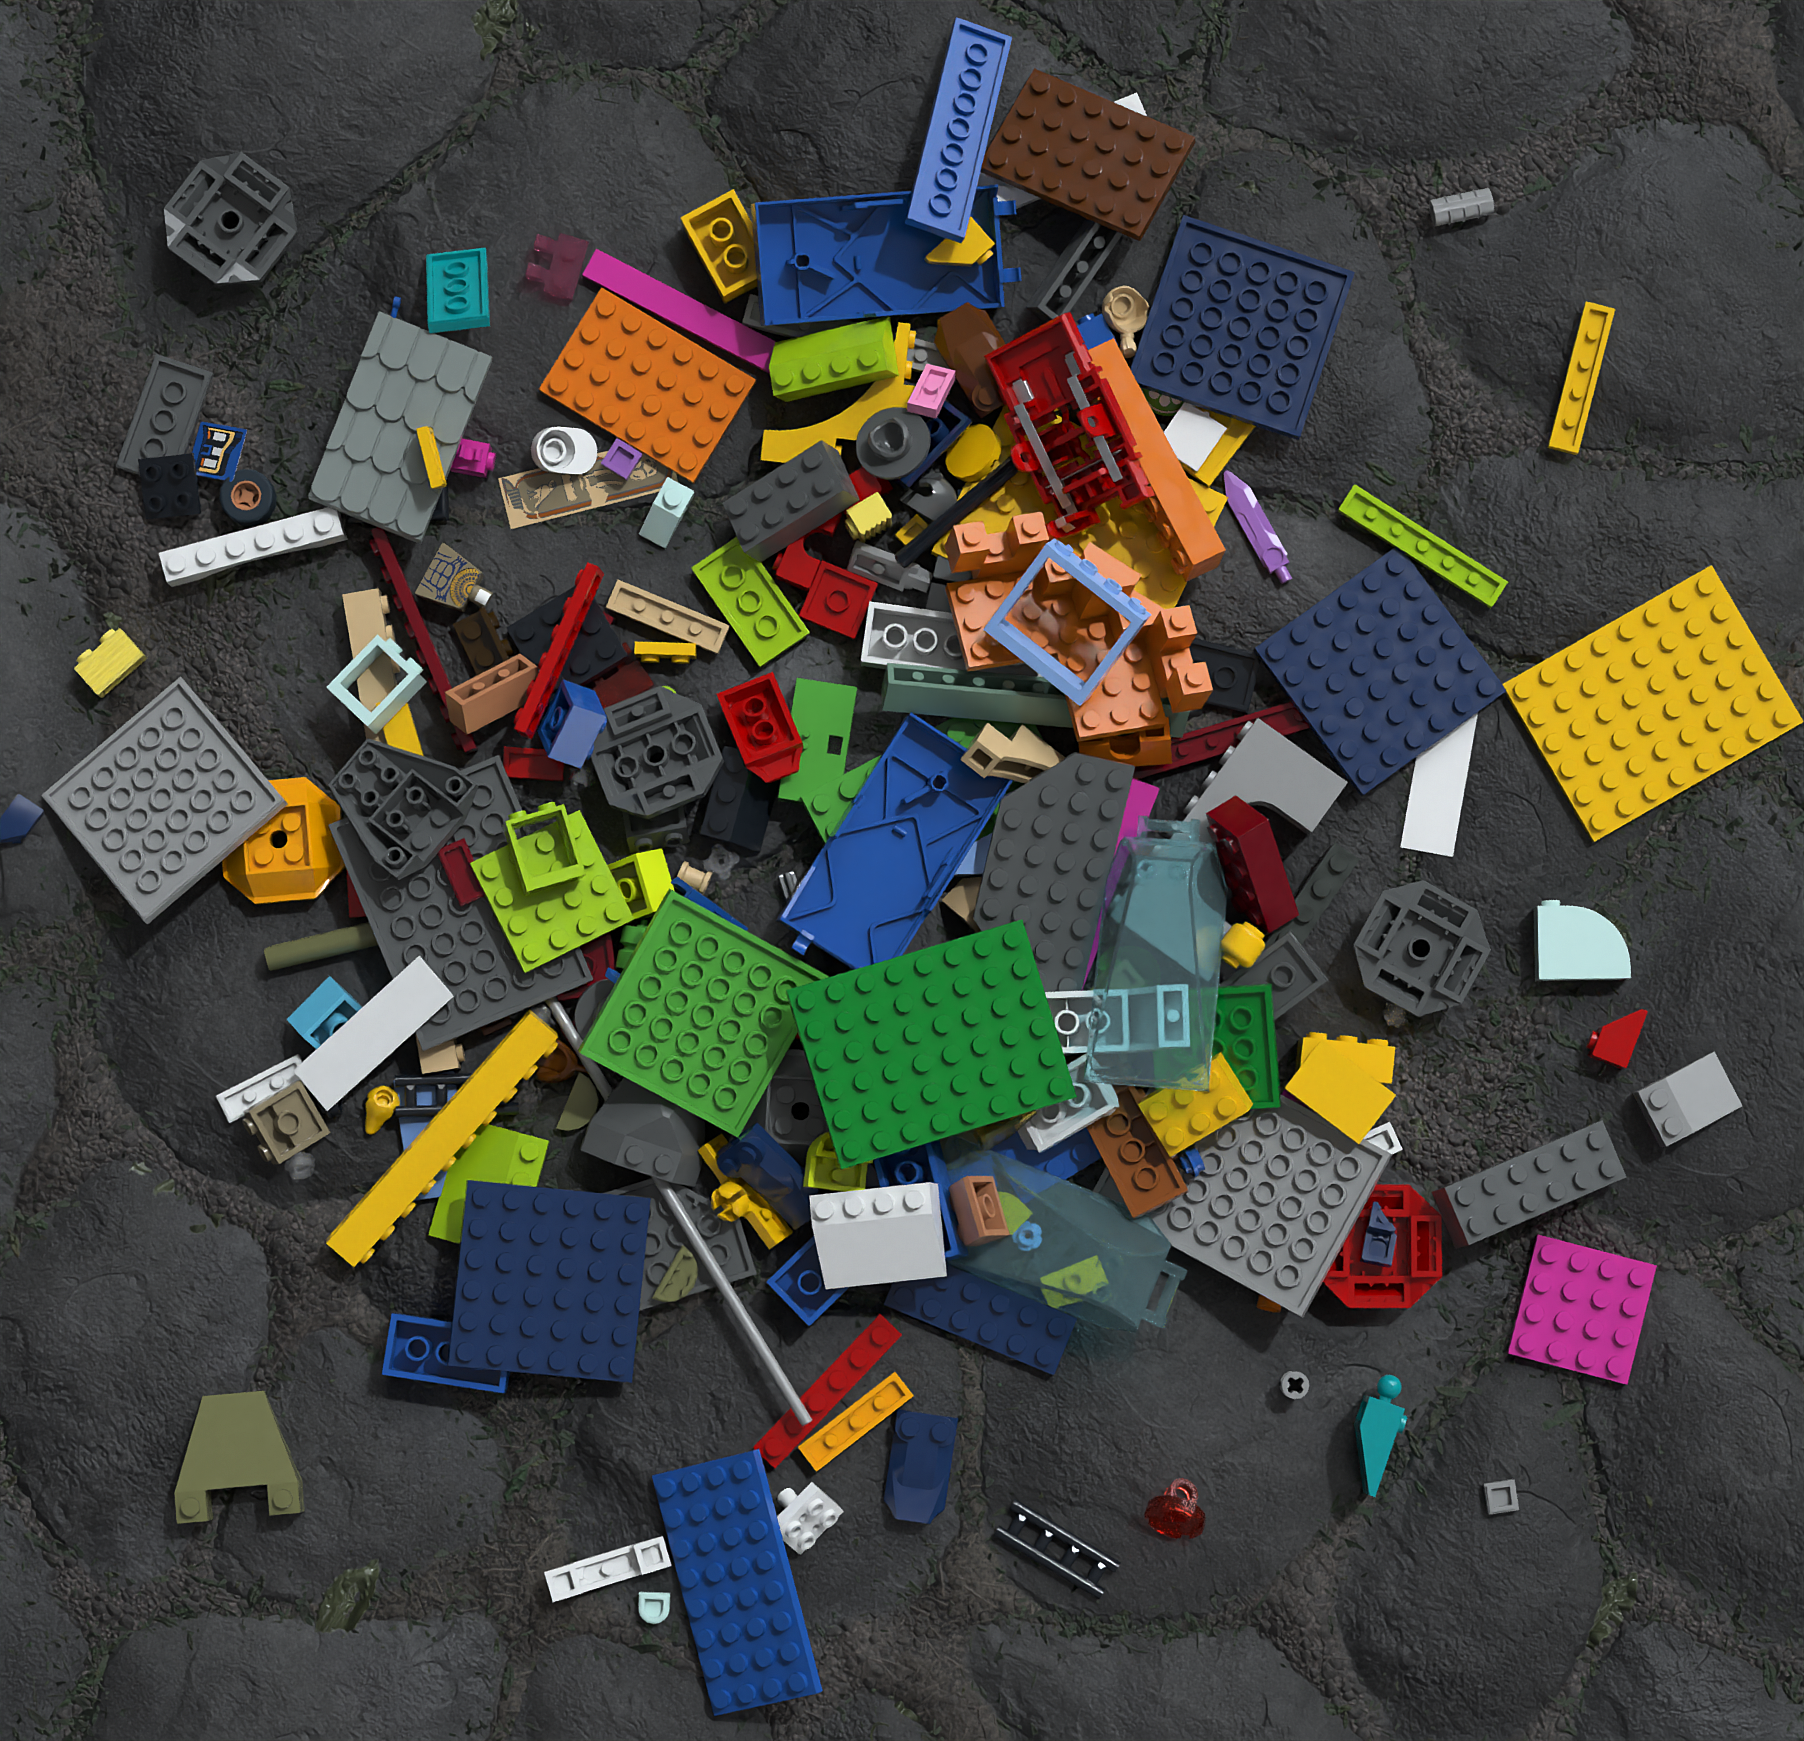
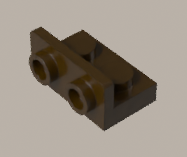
M482 607L479 609V612L453 624L477 675L510 659V656L514 655L507 638L501 640L496 631L501 626L494 611L488 613L486 608Z

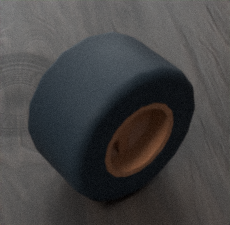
M242 469L235 472L232 482L229 481L230 477L225 479L220 488L219 499L222 509L232 521L242 526H256L264 523L271 517L276 508L277 496L274 486L263 474L256 470Z

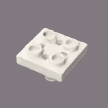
M813 1482L798 1496L793 1489L786 1488L777 1497V1502L784 1507V1510L777 1516L783 1541L800 1555L805 1550L811 1548L816 1539L827 1528L834 1525L838 1517L844 1512L836 1502Z

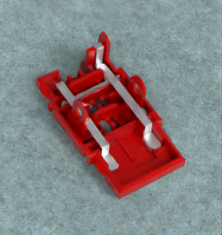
M1071 312L1054 318L984 356L999 388V394L1009 410L1008 413L1004 414V418L1016 442V445L1010 451L1012 461L1020 472L1031 474L1044 504L1052 503L1057 519L1045 525L1049 538H1055L1056 540L1070 535L1075 536L1100 524L1101 521L1095 508L1117 496H1120L1123 502L1120 504V507L1125 510L1155 495L1152 487H1148L1149 481L1143 468L1139 467L1141 466L1139 459L1143 456L1141 452H1134L1133 447L1137 445L1107 378L1101 379L1098 374L1103 371L1102 367L1091 363L1093 360L1086 345L1083 344L1085 342ZM1102 395L1104 396L1103 399L1097 401L1092 405H1089L1090 401ZM1068 404H1071L1073 410L1080 408V411L1077 412V417L1082 426L1077 429L1069 421ZM1061 409L1063 414L1062 422L1056 423L1039 433L1036 432V429L1058 419L1055 411ZM1086 434L1089 441L1088 444L1084 445L1085 448L1094 446L1098 448L1093 451L1095 456L1093 459L1081 447L1079 437ZM1119 435H1122V437H1120V438H1118V439H1116V440H1114V441H1112V442H1110V443H1108V444L1106 443L1107 441H1109V440H1111V439H1113V438H1115V437H1117V436H1119ZM1079 456L1085 461L1084 464L1079 466L1078 461L1075 460L1056 471L1054 470Z

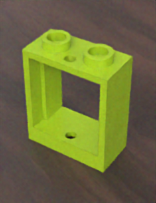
M549 802L538 806V812L528 815L525 810L508 815L509 820L505 821L502 825L524 895L579 880L586 875L564 804L556 806L555 802ZM556 818L571 866L529 878L514 830Z

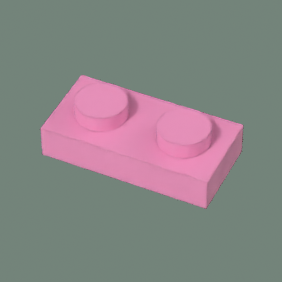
M926 364L907 402V412L936 419L955 381V370Z

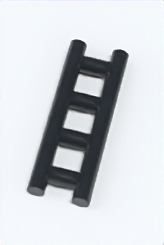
M473 1073L395 1075V1088L404 1087L405 1106H396V1118L435 1117L448 1102L447 1086H462ZM435 1086L436 1105H417V1087ZM501 1101L494 1110L497 1112L496 1115L519 1114V1103L508 1101L505 1104Z
M1014 1499L1009 1510L1016 1513L1014 1520L1008 1530L999 1525L993 1536L1097 1599H1100L1105 1591V1588L1098 1585L1100 1578L1106 1568L1115 1573L1121 1562ZM1027 1521L1043 1530L1034 1546L1018 1537ZM1053 1537L1069 1545L1061 1561L1045 1553ZM1080 1552L1096 1561L1087 1578L1071 1569Z

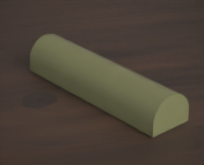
M369 922L267 946L264 949V954L269 970L274 971L377 946L378 943Z

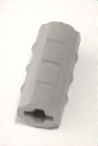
M1489 188L1473 189V191L1458 193L1447 197L1444 195L1442 198L1432 199L1429 201L1431 220L1435 227L1492 215L1494 213L1492 193Z

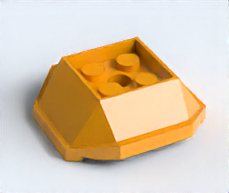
M306 777L268 780L288 804L222 860L223 877L256 905L317 899L346 868L328 826L342 819L341 806ZM279 832L286 833L288 838L286 845L282 848H275L272 843L273 837Z

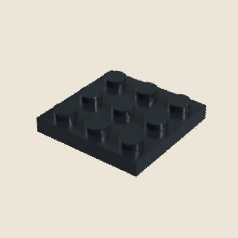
M576 586L507 627L521 654L537 667L543 653H548L552 644V631L557 624L560 625L564 617V604L568 597L573 596ZM595 598L549 699L550 703L562 680L585 686L630 658Z

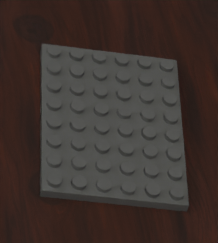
M499 755L461 770L463 774L478 785V789L467 819L444 846L465 838L474 861L508 845L502 825L505 821L509 820L508 815L522 811ZM348 817L328 825L392 979L420 956L454 996L415 1031L423 1052L593 981L580 947L524 974L486 897L460 907L437 854L426 867L398 880L376 863ZM529 826L514 830L517 840L532 833Z

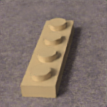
M617 580L606 606L608 610L688 643H696V646L715 654H719L730 628V625L620 580Z

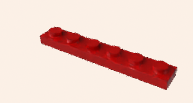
M587 562L585 569H581L577 574L575 592L572 597L567 598L564 604V617L560 625L557 624L552 631V644L548 653H543L539 661L538 668L540 671L536 680L530 682L527 688L526 696L528 699L524 708L521 707L517 711L514 719V724L516 725L514 729L523 737L532 740L603 579L604 573L599 566Z
M879 1314L800 1397L812 1421L802 1427L790 1408L753 1448L755 1450L759 1449L761 1456L776 1468L902 1334L885 1317Z

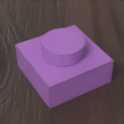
M617 438L602 460L601 465L627 481L642 459L643 454Z

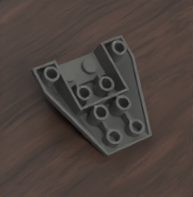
M369 738L328 784L373 859L398 880L426 867L467 819L478 789V785L454 766Z

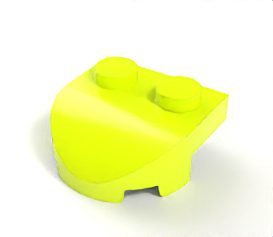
M827 1131L817 1137L808 1149L803 1187L838 1192L864 1190L868 1164L873 1163V1160L840 1170L829 1132Z

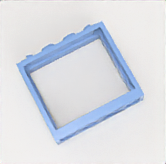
M1054 538L1043 547L983 630L1081 706L1089 699L1151 614L1140 605V600L1134 597L1130 598L1123 593L1122 587L1116 581L1110 578L1106 579L1097 572L1098 568L1092 562L1086 559L1081 560L1072 553L1074 550L1069 544L1065 546ZM1049 558L1131 622L1086 683L1005 620V617Z

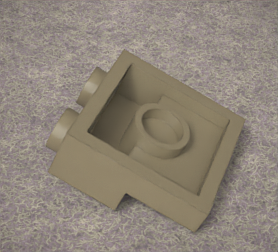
M301 1080L295 1081L274 1095L264 1098L243 1111L246 1117L242 1120L245 1129L251 1136L256 1134L261 1143L257 1147L260 1155L266 1162L271 1160L272 1164L284 1162L330 1133Z

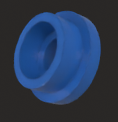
M1195 1147L1190 1150L1188 1148L1182 1150L1183 1156L1179 1157V1161L1186 1174L1191 1173L1194 1178L1199 1176V1172L1205 1170V1166L1198 1150Z

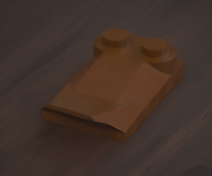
M967 302L937 320V333L933 343L948 368L955 370V380L979 420L1005 405L984 356L1004 346L1006 343L986 311L976 308Z

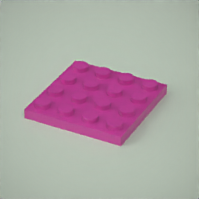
M1536 1234L1507 1353L1627 1385L1657 1265Z

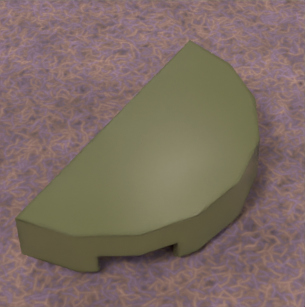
M580 1072L556 1129L565 1131L580 1129L588 1124L597 1112L599 1102L597 1090L592 1081Z
M684 1245L680 1248L652 1299L661 1302L677 1301L687 1296L694 1288L698 1277L697 1262L692 1252Z

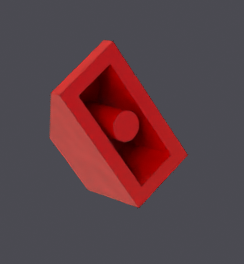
M1644 1009L1637 1010L1599 1027L1597 1032L1592 1031L1586 1048L1590 1049L1588 1056L1620 1069L1627 1068L1648 1011Z

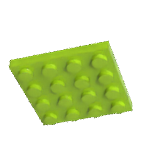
M580 810L568 815L586 873L582 879L524 895L508 845L470 863L524 974L634 920ZM557 821L518 839L529 878L571 866Z

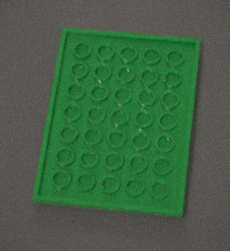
M1022 919L786 990L840 1170L1077 1097Z

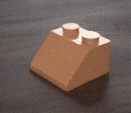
M966 1176L948 1187L950 1204L956 1213L959 1223L957 1226L958 1235L965 1246H979L1010 1235L993 1176Z

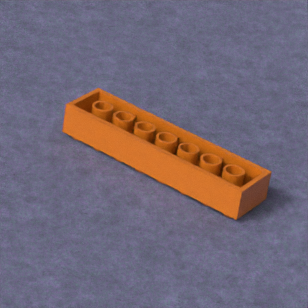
M1113 338L1089 349L1088 352L1093 360L1091 363L1102 367L1103 371L1098 374L1101 379L1107 378L1137 443L1133 447L1134 452H1141L1143 456L1139 459L1141 464L1139 467L1143 468L1149 481L1148 487L1151 486L1155 494L1143 501L1145 504L1143 510L1148 521L1155 523L1159 531L1157 537L1161 546L1164 549L1168 548L1173 557L1171 563L1174 571L1178 576L1182 575L1185 582L1217 568L1226 549L1115 339ZM1102 395L1090 401L1089 405H1092L1097 401L1103 399L1104 396ZM1119 435V436H1117V437H1115V438H1113V439H1111V440H1109V441H1107V442L1110 443V442H1112V441H1114V440H1116V439L1122 437V435Z

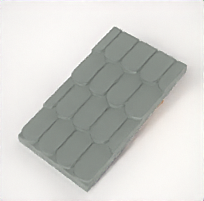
M379 311L326 446V451L308 495L309 500L421 544L443 488H431L416 429L424 426L433 429L445 479H447L492 363V356L448 340L435 333H429L425 329Z

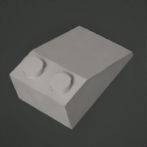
M1715 1052L1633 1092L1660 1147H1667L1742 1107Z

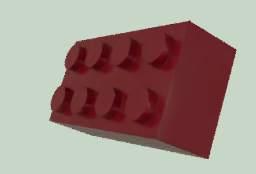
M1238 796L1232 797L1207 812L1206 816L1209 822L1207 830L1216 843L1217 850L1215 854L1224 867L1225 874H1223V878L1232 891L1233 897L1231 902L1236 911L1247 915L1255 926H1261L1268 933L1299 915L1269 820Z

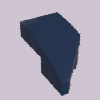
M18 794L0 818V843H21V838H25L44 815V810Z
M1373 1201L1360 1262L1390 1268L1397 1239L1395 1234L1396 1228L1392 1223L1390 1224L1378 1202Z

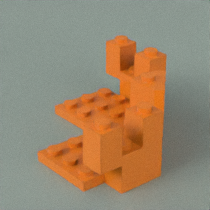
M1042 512L1012 516L1005 532L986 534L983 521L953 525L944 545L951 573L971 571L973 577L971 580L947 583L945 587L967 672L1025 663L983 629L1043 547L1052 540L1048 536ZM1091 542L1088 543L1081 556L1072 552L1081 560L1086 559L1092 562L1098 568L1097 572L1106 579L1110 578L1116 581L1122 587L1123 593L1130 598L1134 597L1140 600V605L1151 614L1086 702L1079 706L1065 695L1077 742L1165 727L1167 720L1161 698H1169L1172 713L1202 709L1212 693L1213 687L1206 662L1193 664L1189 650L1191 643L1197 635L1190 605L1164 609L1134 590L1141 574ZM1050 558L1005 617V620L1085 683L1131 623Z

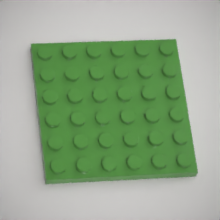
M669 889L585 1036L578 1052L730 1134L739 1137L798 1033L786 990L822 980L829 976Z

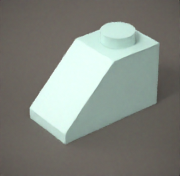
M667 477L652 504L639 535L666 549L694 497V491Z

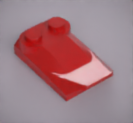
M773 672L716 694L747 769L758 775L765 783L774 782L799 771L800 757L804 746Z

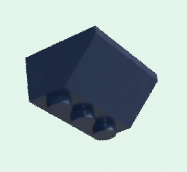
M944 401L936 419L919 415L926 423L930 432V449L925 461L918 469L906 477L892 480L906 492L960 438L972 423L967 416L947 401Z

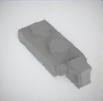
M856 541L847 566V570L900 591H903L904 588L912 589L913 587L927 592L934 574L913 562L907 568H903L896 561L894 554L860 541Z

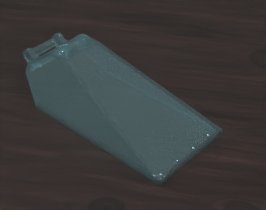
M1139 815L1137 837L1125 836L1119 843L1104 888L1084 1082L1209 1092L1222 958L1220 943L1224 937L1228 888L1216 847L1210 842L1199 841L1201 819H1191V822L1149 819L1148 816ZM1148 831L1190 834L1189 841L1147 838Z
M949 1136L943 1156L951 1185L966 1176H993L1010 1235L979 1246H966L968 1256L946 1261V1264L1103 1328L1136 1332L1141 1319L1157 1327L1165 1328L1168 1321L1166 1315L1180 1280L1185 1279L1187 1270L1165 1260L1171 1243L1152 1220L1150 1214L1147 1213L1133 1220L1127 1206L1123 1203L958 1136ZM1163 1271L1169 1274V1277L1154 1312L1146 1309L1159 1274Z

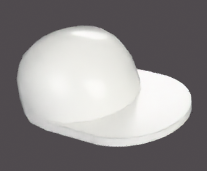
M551 427L543 429L534 437L531 455L535 464L541 470L551 473L583 474L593 467L597 459V446L593 437L585 430L569 427Z

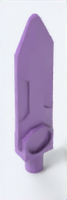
M1225 471V493L1228 497L1227 502L1263 567L1267 568L1269 574L1275 572L1281 584L1287 583L1292 577L1286 568L1289 560L1286 557L1285 549L1251 488L1232 472Z

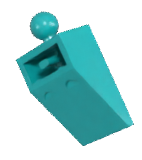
M1385 1375L1379 1379L1377 1383V1391L1380 1394L1379 1399L1367 1395L1363 1396L1354 1422L1363 1492L1373 1497L1376 1496L1397 1432L1402 1434L1407 1421V1416L1403 1415L1405 1408L1390 1404L1391 1400L1396 1398L1402 1389L1400 1380L1394 1375Z

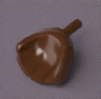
M558 1039L555 1040L558 1045L547 1058L542 1055L535 1063L538 1066L536 1077L544 1083L563 1082V1080L573 1076L575 1071L588 1074L584 1065L577 1063L578 1057Z

